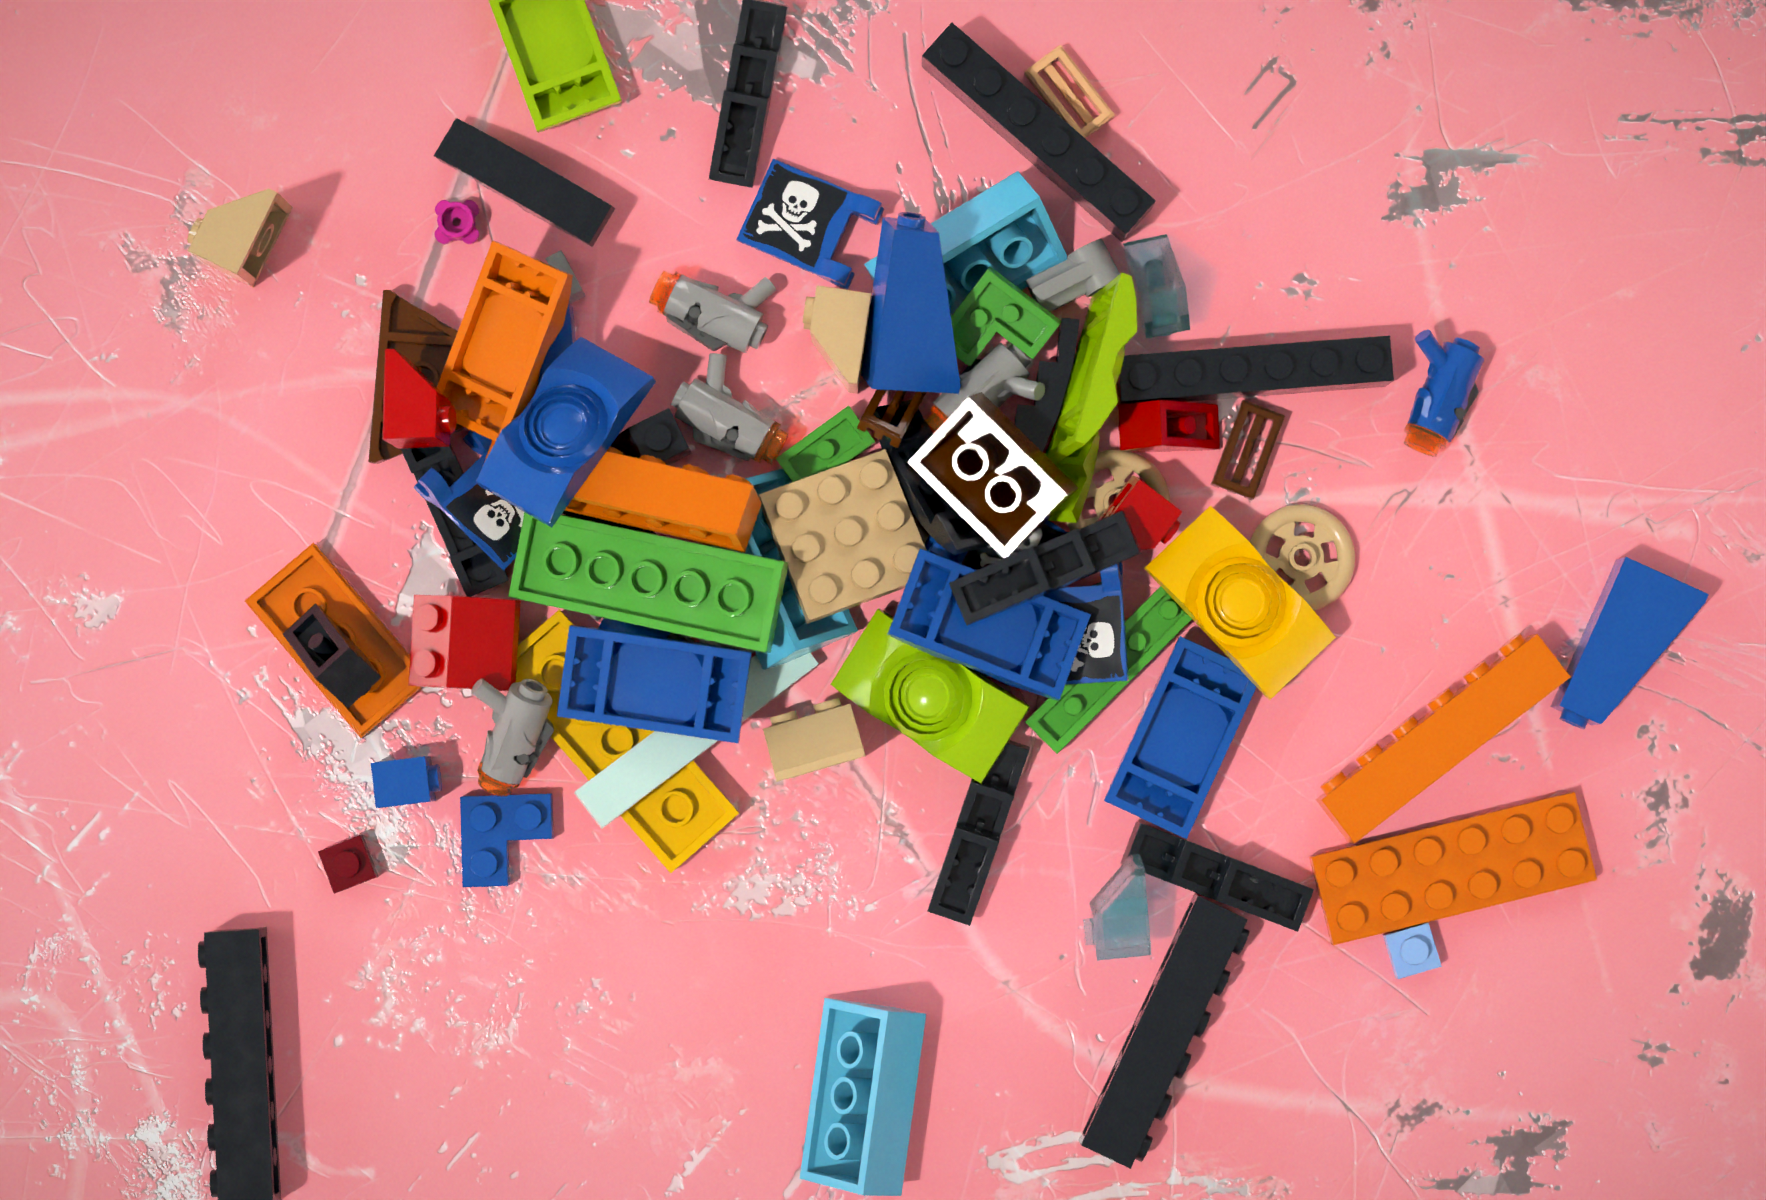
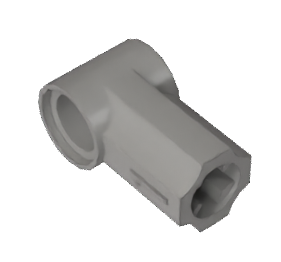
M1102 238L1075 250L1066 257L1067 260L1027 279L1025 283L1032 299L1049 312H1052L1084 295L1086 297L1093 296L1117 277L1120 272Z

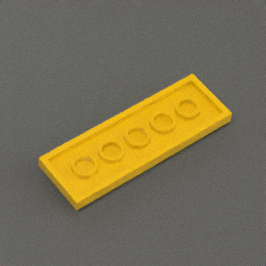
M559 609L518 645L516 683L524 679H532L542 683L547 688V693L550 694L553 700L547 716L554 726L551 738L585 777L591 780L654 731L557 716L569 626L574 625ZM693 760L620 816L666 869L672 873L735 818L739 811Z

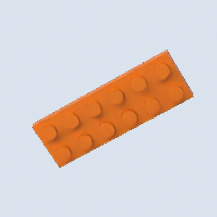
M1575 792L1560 794L1309 856L1331 945L1358 940L1597 880Z

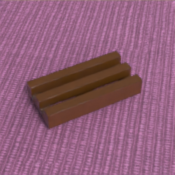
M876 389L859 421L857 429L865 432L868 427L875 431L873 437L882 440L883 436L891 438L890 445L898 448L927 392L915 393L898 427H895L890 423L907 391L897 390L882 419H879L874 414L887 390Z
M1242 400L1210 485L1217 488L1220 487L1227 490V492L1244 496V498L1253 501L1285 415ZM1249 412L1254 414L1255 418L1230 481L1224 479V475ZM1265 418L1272 421L1249 485L1245 487L1240 485Z

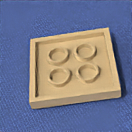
M886 449L759 494L762 503L761 509L782 561L789 562L787 574L807 624L904 589L919 549L926 551Z

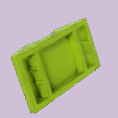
M489 0L538 133L622 102L585 0Z
M1123 272L1091 297L1068 385L1047 457L1055 465L1085 445L1102 427L1118 403L1116 384L1123 366L1125 345L1138 332L1136 295L1131 275Z
M878 608L830 685L870 715L915 741L932 756L982 783L1031 706L974 669L934 657L888 636L887 633L893 616Z

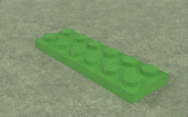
M524 513L508 597L771 653L789 562L562 514L551 528L529 514Z

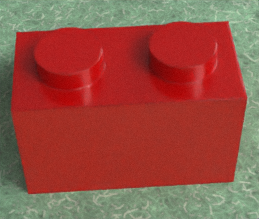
M414 595L408 686L471 690L474 684L482 678L498 691H508L511 684L516 683L521 601L464 596Z

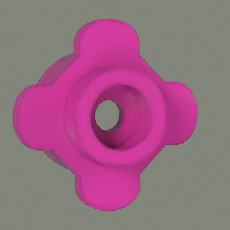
M441 200L436 204L435 213L437 215L438 228L435 230L434 235L439 243L446 245L451 241H464L466 244H473L478 240L479 231L475 228V217L479 214V207L474 201L466 200L460 203ZM455 218L461 219L459 226L453 225Z

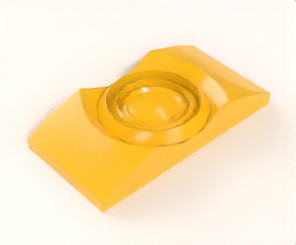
M1209 506L1144 568L1268 700H1271L1336 638L1304 598L1289 586L1266 563L1254 546L1212 506Z

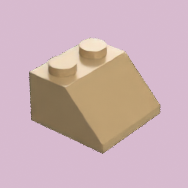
M268 188L208 209L204 218H197L189 231L187 242L190 243L188 252L205 265L254 288L293 207L278 192Z
M817 285L815 297L806 296L803 313L804 329L810 330L811 342L848 392L858 394L871 293Z
M840 698L813 705L816 713L798 719L795 710L770 718L772 726L764 728L763 732L776 782L866 757L851 704L842 706Z

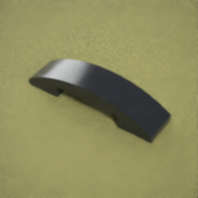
M911 400L901 402L890 423L891 425L898 427ZM889 404L879 406L874 416L882 419ZM918 409L898 448L890 445L891 438L883 436L882 440L879 439L882 450L886 449L909 508L929 535L953 555L991 546L907 463L933 435Z
M451 444L450 447L401 448L411 473L414 474L417 483L431 467L443 477L449 487L464 474ZM425 499L450 554L449 559L466 597H472L509 581L506 570L503 571L439 507Z

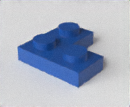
M552 793L460 797L462 887L510 885L509 840L554 839Z

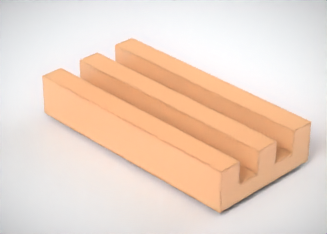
M1061 45L1057 46L1024 72L1026 78L1046 104L1085 139L1115 116ZM1056 59L1060 62L1100 114L1094 119L1053 67L1052 62ZM1043 70L1086 126L1082 129L1078 126L1038 74Z

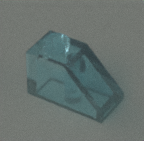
M1167 234L1123 243L1129 275L1133 279L1137 313L1146 339L1190 330L1186 286Z
M1135 854L1128 857L1089 902L1090 918L1082 919L1085 946L1093 945L1097 961L1152 955L1145 868L1140 854Z

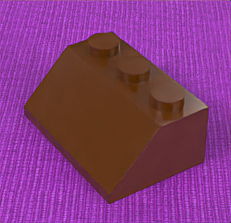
M982 392L969 396L907 462L1003 558L1009 557L1078 489Z

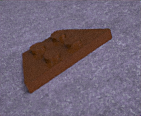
M383 290L368 460L371 464H380L403 454L401 449L383 440L385 349H395L408 358L437 387L458 332L391 290ZM456 424L454 433L464 430V427Z

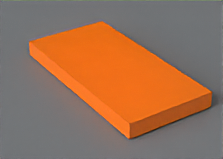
M314 542L245 600V603L360 738L367 736L423 688L408 686L410 653ZM315 603L323 609L365 654L381 675V678L371 689L349 708L314 678L283 635Z

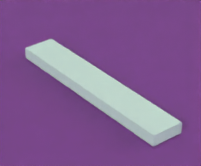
M808 653L790 662L766 670L762 669L757 655L752 657L742 723L814 669L819 663L812 654ZM654 731L577 789L574 794L599 827L603 829L718 742V740Z

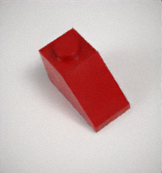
M385 349L383 440L398 449L450 447V433L455 432L457 424L456 411L454 406L451 405V401L408 358L395 349Z
M1155 400L1118 405V431L1121 451L1174 452L1220 449L1217 404Z
M1132 475L1098 519L1100 521L1120 511H1124L1140 549L1146 550L1155 548L1160 541L1165 544L1174 536L1181 524L1177 519L1182 511L1141 479Z

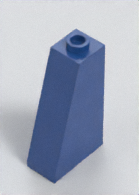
M900 212L898 213V218L883 217L861 376L871 389L959 394L960 378L939 232L926 220L924 215L918 213Z
M1628 557L1616 559L1567 668V673L1571 678L1559 686L1551 704L1552 708L1562 712L1559 719L1580 729H1585L1587 723L1590 725H1601L1705 604L1709 594Z

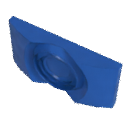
M580 337L545 370L536 392L526 408L501 430L476 482L482 488L552 528L656 383L654 377Z
M919 549L887 635L934 657L982 672L1007 685L1057 701L1060 700L1091 614L1041 596L976 623L966 625L949 583L977 570Z
M570 625L557 716L739 743L752 652L701 642L673 640L626 631Z
M1179 636L1155 684L1138 726L1122 756L1104 801L1187 839L1256 690V686L1229 658Z

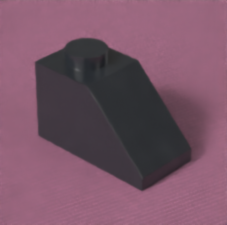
M670 408L622 431L610 446L621 451L625 456L640 459L642 455H649L662 460L666 465H670L692 454Z
M316 603L283 633L286 640L314 678L347 708L364 696L381 678V675L365 654Z

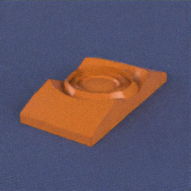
M492 240L437 388L454 406L457 424L496 442L501 430L523 412L538 387L540 369L547 351L564 326L573 275Z

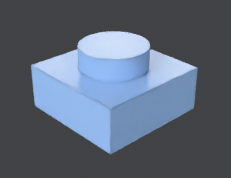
M1428 922L1383 934L1396 979L1442 967Z

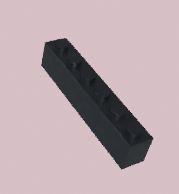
M953 22L924 52L921 67L1119 241L1123 242L1152 210L1156 202L1154 198Z
M1390 336L1125 355L1116 384L1117 404L1125 405L1155 400L1191 402L1386 387L1394 381Z
M1193 895L1078 1139L1081 1146L1130 1169L1135 1159L1140 1162L1144 1160L1153 1140V1137L1147 1135L1154 1118L1161 1121L1168 1110L1172 1100V1095L1167 1093L1168 1088L1174 1077L1182 1078L1189 1065L1192 1054L1186 1052L1193 1035L1200 1038L1206 1029L1211 1017V1013L1206 1011V1007L1212 995L1220 996L1228 982L1231 972L1226 970L1225 967L1231 954L1239 955L1248 939L1250 930L1244 928L1248 919L1198 895Z
M267 927L204 932V941H199L198 963L201 969L206 968L207 987H201L200 1006L202 1014H208L209 1032H204L202 1048L204 1059L211 1060V1078H206L205 1099L208 1106L213 1105L214 1124L208 1125L207 1142L209 1151H215L216 1170H211L210 1193L212 1197H218V1200H281Z

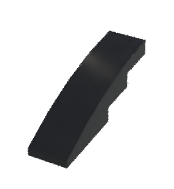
M764 0L742 1L726 89L723 92L709 180L753 188L789 5Z
M458 118L454 120L433 155L440 162L474 179L486 189L515 203L527 213L591 247L595 244L615 210L612 205Z
M1061 319L1056 362L1039 361L1036 382L1043 383L1045 386V393L1042 399L1039 401L1034 400V406L1017 404L1015 409L1014 425L1042 452L1062 406L1073 367L1080 319Z
M1120 511L1036 547H1029L950 582L949 585L966 625H970L1142 554V551L1125 512Z
M1009 740L984 781L979 783L971 778L927 912L968 926L971 925L1030 750L1029 746Z
M1137 821L1120 862L1122 865L1297 932L1314 889Z

